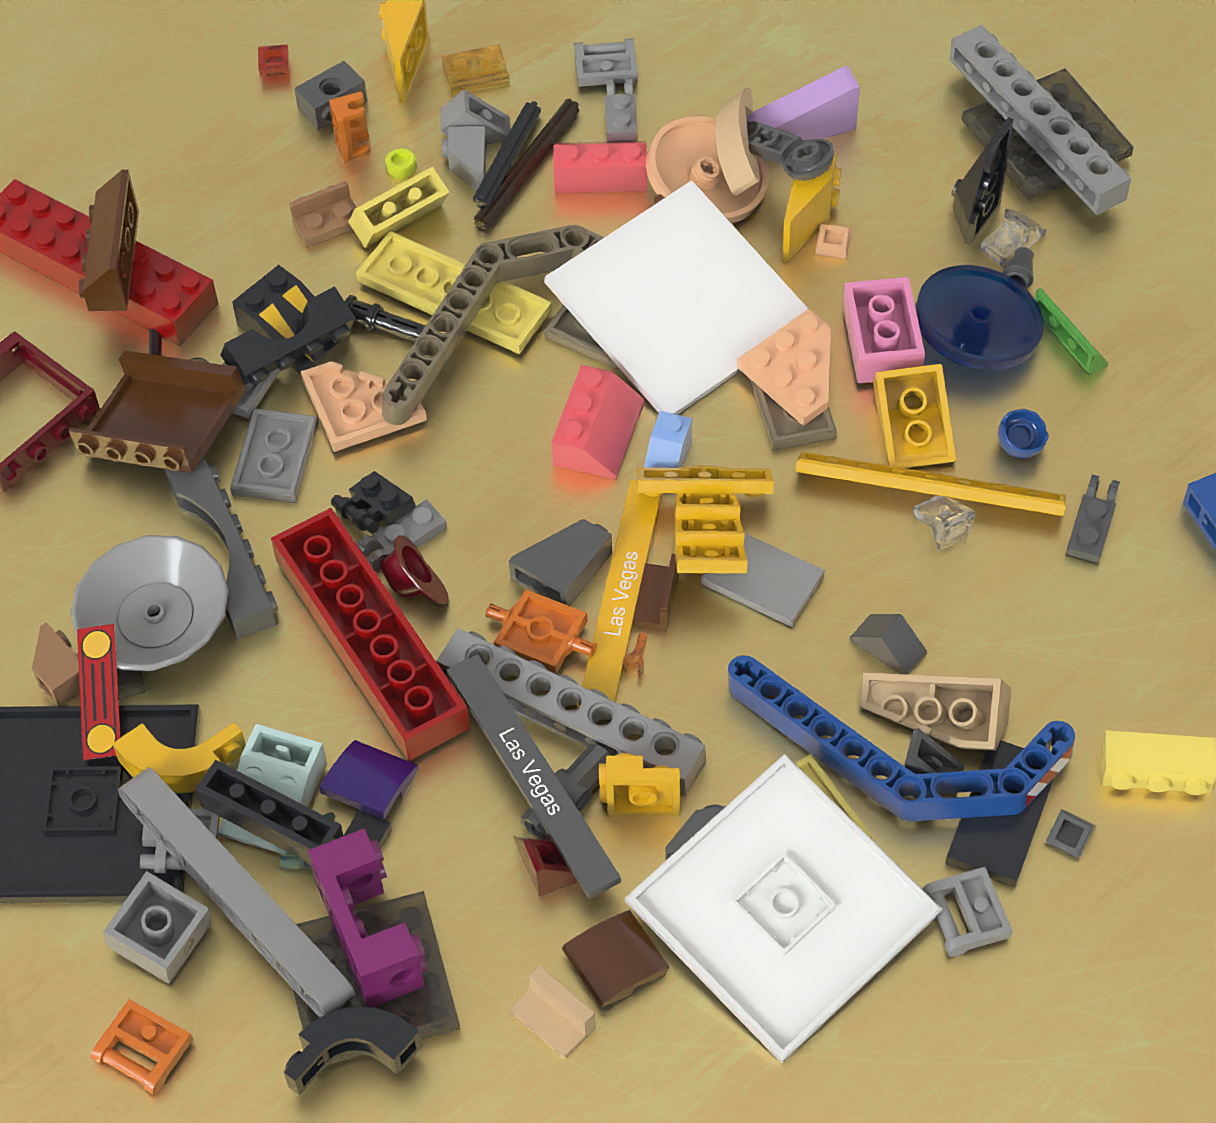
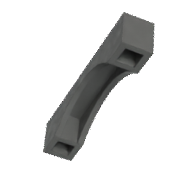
M203 456L193 473L165 469L170 488L180 511L197 518L209 526L221 539L229 552V569L226 581L229 594L225 613L237 640L275 626L276 622L273 612L278 610L276 600L271 591L266 593L262 585L266 584V580L260 565L253 566L250 560L255 558L248 539L242 541L239 534L243 533L241 523L236 513L230 515L228 508L232 506L225 488L219 490L217 487V483H220V478L215 465H208Z

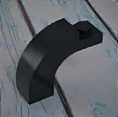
M350 1007L336 1010L316 1019L298 1034L303 1051H297L290 1057L285 1066L284 1075L288 1087L300 1096L329 1063L348 1054L372 1056L398 1074L422 1047L420 1032L401 1017L382 1009Z

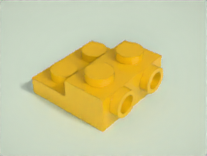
M630 753L606 756V763L599 764L600 803H607L608 816H680V768H670L664 765L643 768V756H634Z

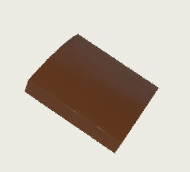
M630 910L591 927L562 947L563 952L600 1007L631 996L636 987L665 976L670 968Z

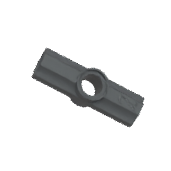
M591 744L567 770L562 768L555 773L579 812L587 805L592 796V790L599 784V764L606 763V756H610L608 751L600 745ZM530 807L521 817V824L536 839L546 840L549 836Z

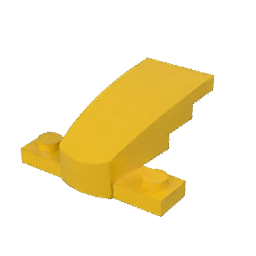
M691 465L679 468L636 467L638 493H644L651 497L661 496L663 493H676L675 559L677 573H747L748 560L744 549V531L740 522V505L735 494H745L748 497L754 498L762 497L764 494H773L774 480L771 469L727 468L711 465Z

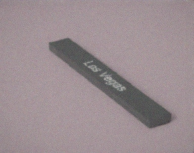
M476 654L447 669L449 679L587 898L590 900L621 883V876L480 656Z

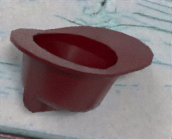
M398 535L394 541L395 549L380 562V569L390 587L401 596L414 597L424 594L438 604H446L449 597L442 581L426 563L417 546L406 536Z

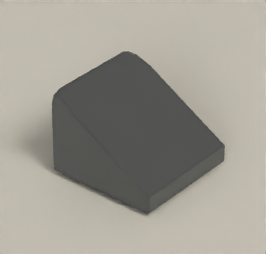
M1061 809L1047 837L1046 843L1080 858L1097 825Z

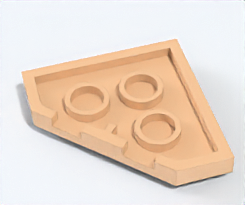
M807 309L737 359V368L803 426L828 409L831 327L812 310Z
M332 361L301 371L302 381L334 452L427 421L426 412L420 402L406 423L393 425L386 422L382 417L383 392L388 384L385 383L384 378L362 371L357 374L345 370L343 365Z

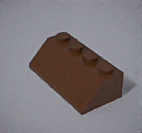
M128 169L121 170L96 191L94 205L89 206L91 229L86 230L88 254H83L82 267L85 276L84 279L79 280L80 298H85L88 311H127L139 219V208Z

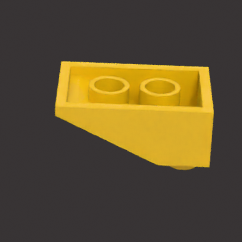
M386 0V2H381L379 8V19L383 20L382 41L386 42L387 56L399 102L405 103L429 41L425 0Z
M837 154L834 155L832 165L819 177L806 181L793 179L784 220L782 262H789L819 231L820 224H825L829 220L831 208L838 207L840 189H836L835 186L839 187L842 168L836 167Z
M942 364L876 372L873 378V385L888 465L908 469L956 462Z

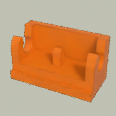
M362 92L329 100L335 143L343 163H348L350 159L367 155L371 151L370 145H364L361 148L355 147V144L363 143L370 139Z

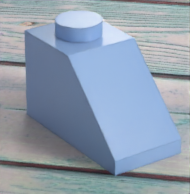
M664 411L659 412L650 436L644 467H683L692 442V418Z

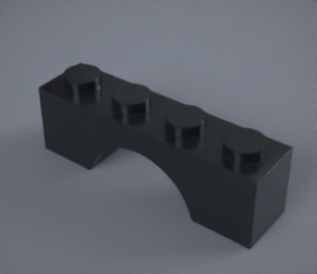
M335 286L307 300L302 312L304 328L295 336L287 339H271L251 329L224 344L220 356L226 365L238 368L244 386L249 383L257 385L268 378V373L277 368L283 371L291 367L297 361L296 358L304 354L312 356L324 347L323 344L332 339L334 342H338L351 333L350 329L355 316Z

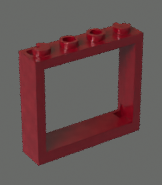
M15 331L0 342V381L23 363L72 399L73 402L0 463V489L4 492L10 486L19 482L37 463L44 461L48 454L57 446L67 441L71 437L69 434L70 428H80L85 422L92 420L100 410L94 389Z

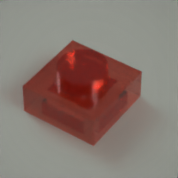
M288 44L258 47L260 77L290 74Z

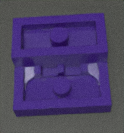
M354 740L338 757L320 784L319 789L320 793L385 820L398 796L403 797L419 768L417 764Z

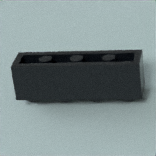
M216 759L196 787L201 807L310 864L308 850L344 837L341 824Z

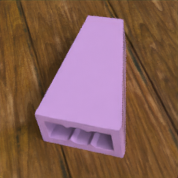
M845 66L754 111L746 117L747 122L757 121L797 135L802 140L824 139L856 130L860 86L849 67Z

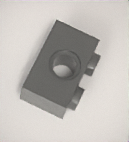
M345 61L338 63L294 88L298 110L318 130L332 123L329 100L361 91L364 97V104L368 102L365 81Z

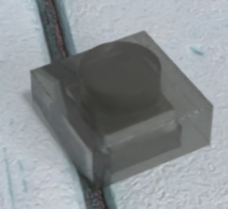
M117 668L118 700L147 692L142 671L121 670Z

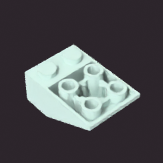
M255 724L242 752L237 771L308 807L327 766L323 743ZM224 818L222 819L219 830L220 836L287 855V851Z

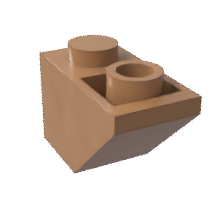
M46 622L40 626L32 670L39 687L56 706H63L80 694L78 653L75 654L70 647L72 645L61 630L55 632Z

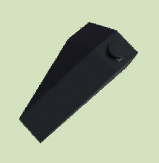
M1009 117L991 139L963 180L958 179L952 190L951 195L954 197L953 212L964 241L970 246L1001 204L1014 119Z

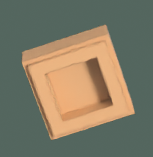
M820 224L815 254L846 259L852 228Z

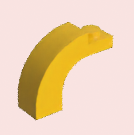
M235 722L202 744L188 749H174L164 746L152 736L143 724L112 743L119 762L132 777L150 767L174 793L195 792L196 787L215 759L223 764L234 762L241 756L246 746L243 732Z

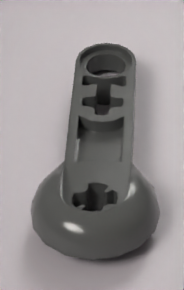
M757 121L747 122L749 152L782 165L785 172L795 180L806 181L817 178L826 172L833 163L835 153L832 143L828 140H802L797 135Z

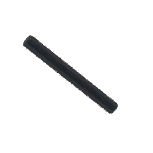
M537 102L525 103L473 196V201L477 204L478 208L489 207L541 113V108L537 106Z

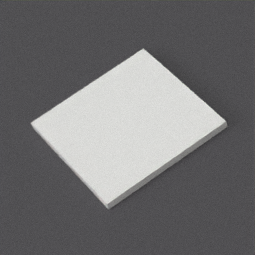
M693 181L688 182L545 276L544 283L658 413L664 411L678 415L741 371L737 368L738 358L808 309Z
M785 754L625 897V902L781 1063L791 1056L942 911V908Z

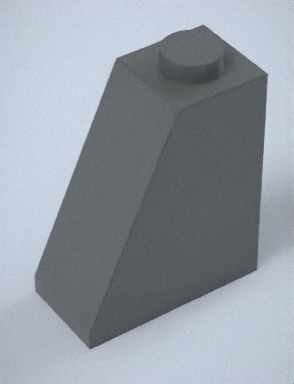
M582 519L513 555L509 560L510 580L534 593L571 606L612 554V534L602 525L592 524Z

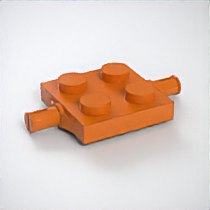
M525 590L518 603L509 610L492 603L486 609L485 616L487 618L502 622V629L493 642L495 646H506L513 650L518 657L527 661H538L548 671L557 674L565 658L572 651L579 652L590 658L593 657V653L596 651V643L579 638L581 631L588 621L586 612L537 593Z

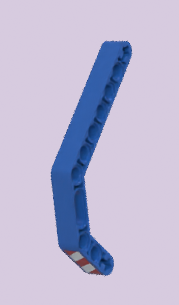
M746 655L737 656L731 660L728 666L729 691L735 699L904 821L1019 814L1033 802L1072 758L1075 741L1074 729L1064 721H1053L1047 724L1004 769L914 774L755 658ZM768 696H774V697H776V698L767 699L766 697H768ZM793 716H802L803 718L797 719L793 718ZM826 735V736H830L831 738L824 739V738H821L820 736ZM854 755L858 756L859 758L850 759L847 756ZM1029 766H1038L1041 769H1032ZM876 776H885V777H887V779H883V780H882V779H877V778H875V777H876ZM1012 789L1018 791L1019 793L1014 794L1007 792L1006 790ZM979 792L983 794L980 796L954 798L940 796V794ZM912 796L916 799L906 800L903 797Z

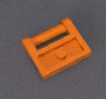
M128 999L94 1046L90 1057L101 1065L107 1063L143 1084L144 1090L156 1095L163 1088L166 1077L191 1044L193 1038L191 1033ZM120 1041L157 1062V1064L150 1071L113 1050L114 1046Z

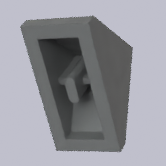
M870 614L850 636L851 642L899 674L909 675L927 655V650L902 614Z
M913 729L905 760V767L914 774L964 770V764L921 729ZM946 793L942 795L953 797L957 796V793Z

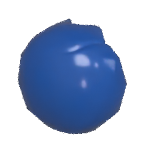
M1024 408L1008 412L998 426L997 434L1000 446L1008 455L1018 459H1027L1037 455L1044 448L1049 438L1045 422L1036 412Z

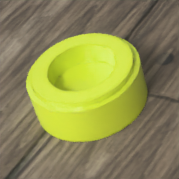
M394 149L386 156V169L392 177L407 178L414 174L417 169L416 156L409 149Z

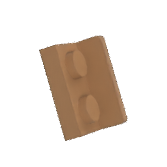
M346 181L331 185L289 203L293 225L307 248L353 231L348 222L357 207L350 197V190Z

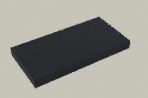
M1000 740L996 751H986L979 770L1004 769L1024 748ZM1029 766L1032 769H1041L1038 766ZM1054 779L1019 814L961 818L948 851L946 863L969 871L985 867L990 878L1016 887ZM1012 789L1006 790L1007 792L1014 794L1019 793L1018 791ZM971 792V793H970V796H980V795H983V794H981V793H979V792Z

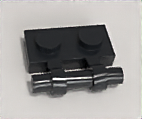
M376 471L363 477L358 483L349 488L351 498L335 495L331 499V505L335 508L338 515L344 519H351L352 524L361 531H368L371 534L378 531L380 521L383 520L391 525L416 507L411 495Z

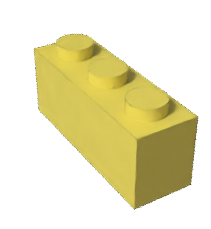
M430 167L355 208L348 223L366 248L384 238L389 231L395 232L442 206L449 191L434 168Z
M1105 731L1101 746L1102 786H1112L1119 790L1145 788L1153 792H1165L1167 790L1185 791L1191 795L1211 793L1216 779L1215 738Z

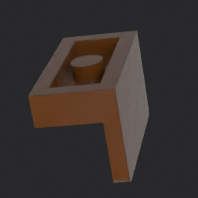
M672 553L669 567L645 563L633 616V628L667 633L679 577L675 554Z

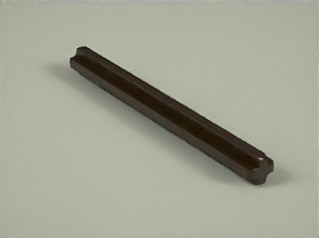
M570 98L566 99L506 175L490 206L483 207L474 216V224L477 227L487 230L578 114L579 104L576 101H572Z

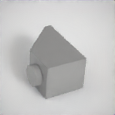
M465 89L440 108L441 132L448 136V126H485L486 144L503 143L510 132V117Z
M448 126V139H442V157L448 158L449 170L477 191L486 175L487 145L485 126Z

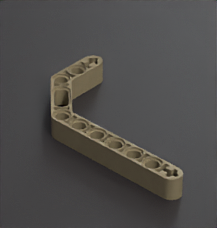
M568 225L479 245L385 387L382 400V417L389 424L401 425L410 419L496 283L554 271L605 237L578 225ZM536 252H545V253L536 254V255L527 256V257H521V258H518V257H517V256L527 255V254L536 253Z

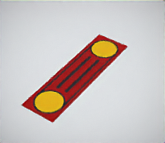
M114 624L77 629L83 760L116 756L112 743L120 739L115 627Z

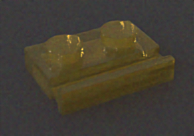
M500 44L442 56V65L452 95L459 94L464 89L469 92L510 83L509 72L506 68Z

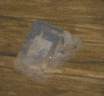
M1007 208L1004 213L1003 225L981 241L980 250L1004 267L1013 258L1018 248L1030 247L1046 234V229L1024 212Z
M939 495L913 506L916 519L932 527L939 550L952 546L969 536L975 519L973 509L949 497Z

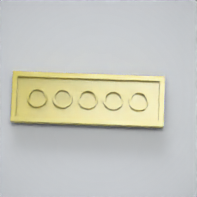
M389 231L356 272V279L361 284L433 315L466 264ZM505 281L496 283L466 331L520 354L552 311V302Z

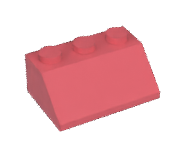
M646 141L554 143L553 170L555 193L647 191Z
M581 365L552 439L553 465L617 480L645 399L615 373Z

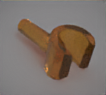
M639 633L633 652L628 653L624 657L623 669L625 673H627L629 664L637 663L639 664L637 669L638 676L643 674L644 660L642 652L647 638L645 633Z

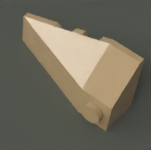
M863 673L860 708L911 729L919 728L928 736L961 749L996 751L1008 725L1011 688L1002 679Z

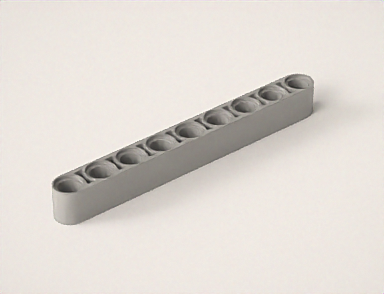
M147 767L118 788V793L129 810L319 1017L339 1010L355 997L352 986L343 974L153 769Z

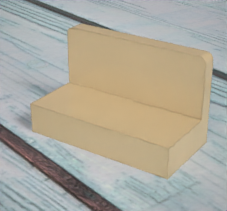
M539 965L529 975L530 989L511 1007V1013L562 1058H567L596 1028L595 1012Z

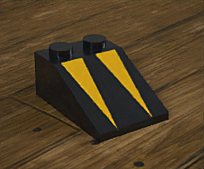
M278 264L232 301L237 326L245 332L254 329L259 334L271 339L293 337L304 328L302 312L307 300L315 296L298 278ZM349 335L338 342H334L333 339L323 344L324 347L312 356L304 354L296 358L297 361L291 367L301 374V371L317 366L349 339Z

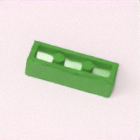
M1041 288L1037 289L1033 306L1034 313L1086 372L1091 375L1107 367L1108 362Z

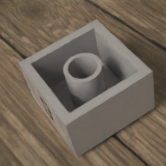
M146 871L103 931L106 945L126 959L170 984L211 925L210 911L208 907Z

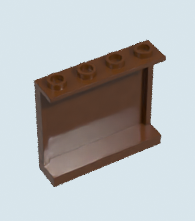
M124 350L119 358L124 376L86 430L69 429V434L78 454L116 462L121 461L169 469L171 471L193 473L246 392L238 368L235 366Z

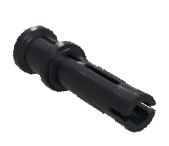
M349 295L345 300V303L355 316L354 323L365 326V329L370 332L379 329L415 342L426 326L384 311L380 304L374 303L370 305L359 301L354 295Z

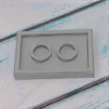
M253 409L230 486L231 495L296 503L319 424L318 417Z
M744 533V549L748 560L747 573H704L701 577V584L792 627L824 578L825 570Z

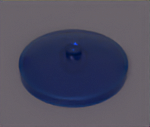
M957 265L937 271L924 282L915 303L919 328L924 339L945 358L971 369L1001 371L1019 366L1033 355L1043 335V315L1034 297L1011 277L990 268L975 265Z

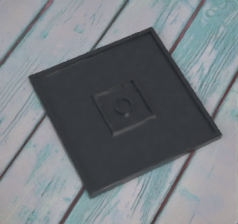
M199 704L119 705L120 738L143 724L152 736L164 746L174 749L195 747L198 744L201 710ZM81 706L0 707V903L125 902L146 871L183 893L185 870H167V873H155L154 869H140L141 854H155L156 847L143 846L142 834L144 825L129 810L118 793V788L133 777L119 762L117 755L83 760ZM193 792L175 793L191 809Z

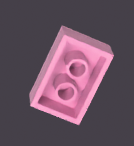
M909 277L845 283L843 312L857 383L873 382L876 372L923 366L925 351Z

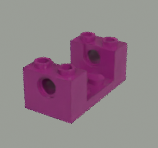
M365 829L308 850L317 888L366 1006L373 1008L425 987L422 973L428 971L423 957L425 952L418 934L410 935L404 922L367 936L362 920L360 918L357 919L353 909L355 908L354 905L384 894L381 880L387 878V874L382 863L384 860L377 840L370 841Z

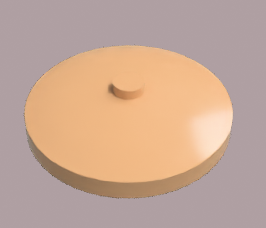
M688 116L673 120L663 126L655 135L646 157L647 175L657 195L661 194L666 198L688 182L693 181L731 224L747 218L757 209L768 186V170L764 158L756 156L758 159L759 182L735 196L731 193L718 156L715 134L716 119L704 116Z

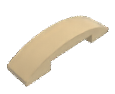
M748 87L725 101L721 105L716 118L715 134L718 156L731 193L735 196L759 182L758 159L749 152L746 117L753 113L752 92Z

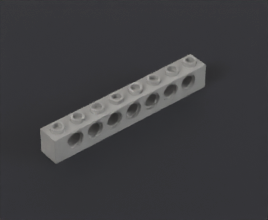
M980 25L952 39L950 62L1005 119L1008 117L1014 119L1013 128L1096 215L1127 200L1131 178L1127 171L1120 168L1114 162L1109 153L1091 138L1089 132L1086 129H1082L1072 118L1071 114L1053 99L1052 94L1035 80L1032 73L1026 71L1017 62L1015 56L998 42L995 35L990 34L983 25Z
M457 628L436 661L451 682L447 669L478 654L482 661L487 662L485 666L516 714L588 748L591 744L600 745L608 751L610 756L620 753L643 756V768H653L659 765L680 768V793L684 795L687 794L706 762L705 745L696 736L689 733L683 735L671 729L666 722L654 718L651 720L641 715L633 706L625 703L620 705L613 702L603 692L597 689L588 690L578 685L573 678L561 674L558 676L548 671L540 662L535 660L527 661L520 658L510 648L506 646L497 647L487 642L483 636L476 632L470 631L468 633ZM508 676H517V677H518V678H517L516 680H514V681H505V680H504V679H505L506 677H508ZM540 690L548 691V693L544 696L534 695L537 691ZM578 703L581 705L573 711L565 709L569 705H578ZM601 719H607L611 721L609 724L604 726L595 724L597 721ZM631 734H639L642 736L640 739L634 741L627 739V737ZM662 749H670L674 751L672 754L667 756L658 754V752Z

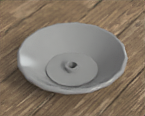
M146 535L116 545L90 565L76 586L71 617L76 636L77 629L114 624L116 665L118 669L154 671L184 661L210 641L225 617L229 589L222 566L203 546L178 536ZM159 613V615L151 617L153 614Z

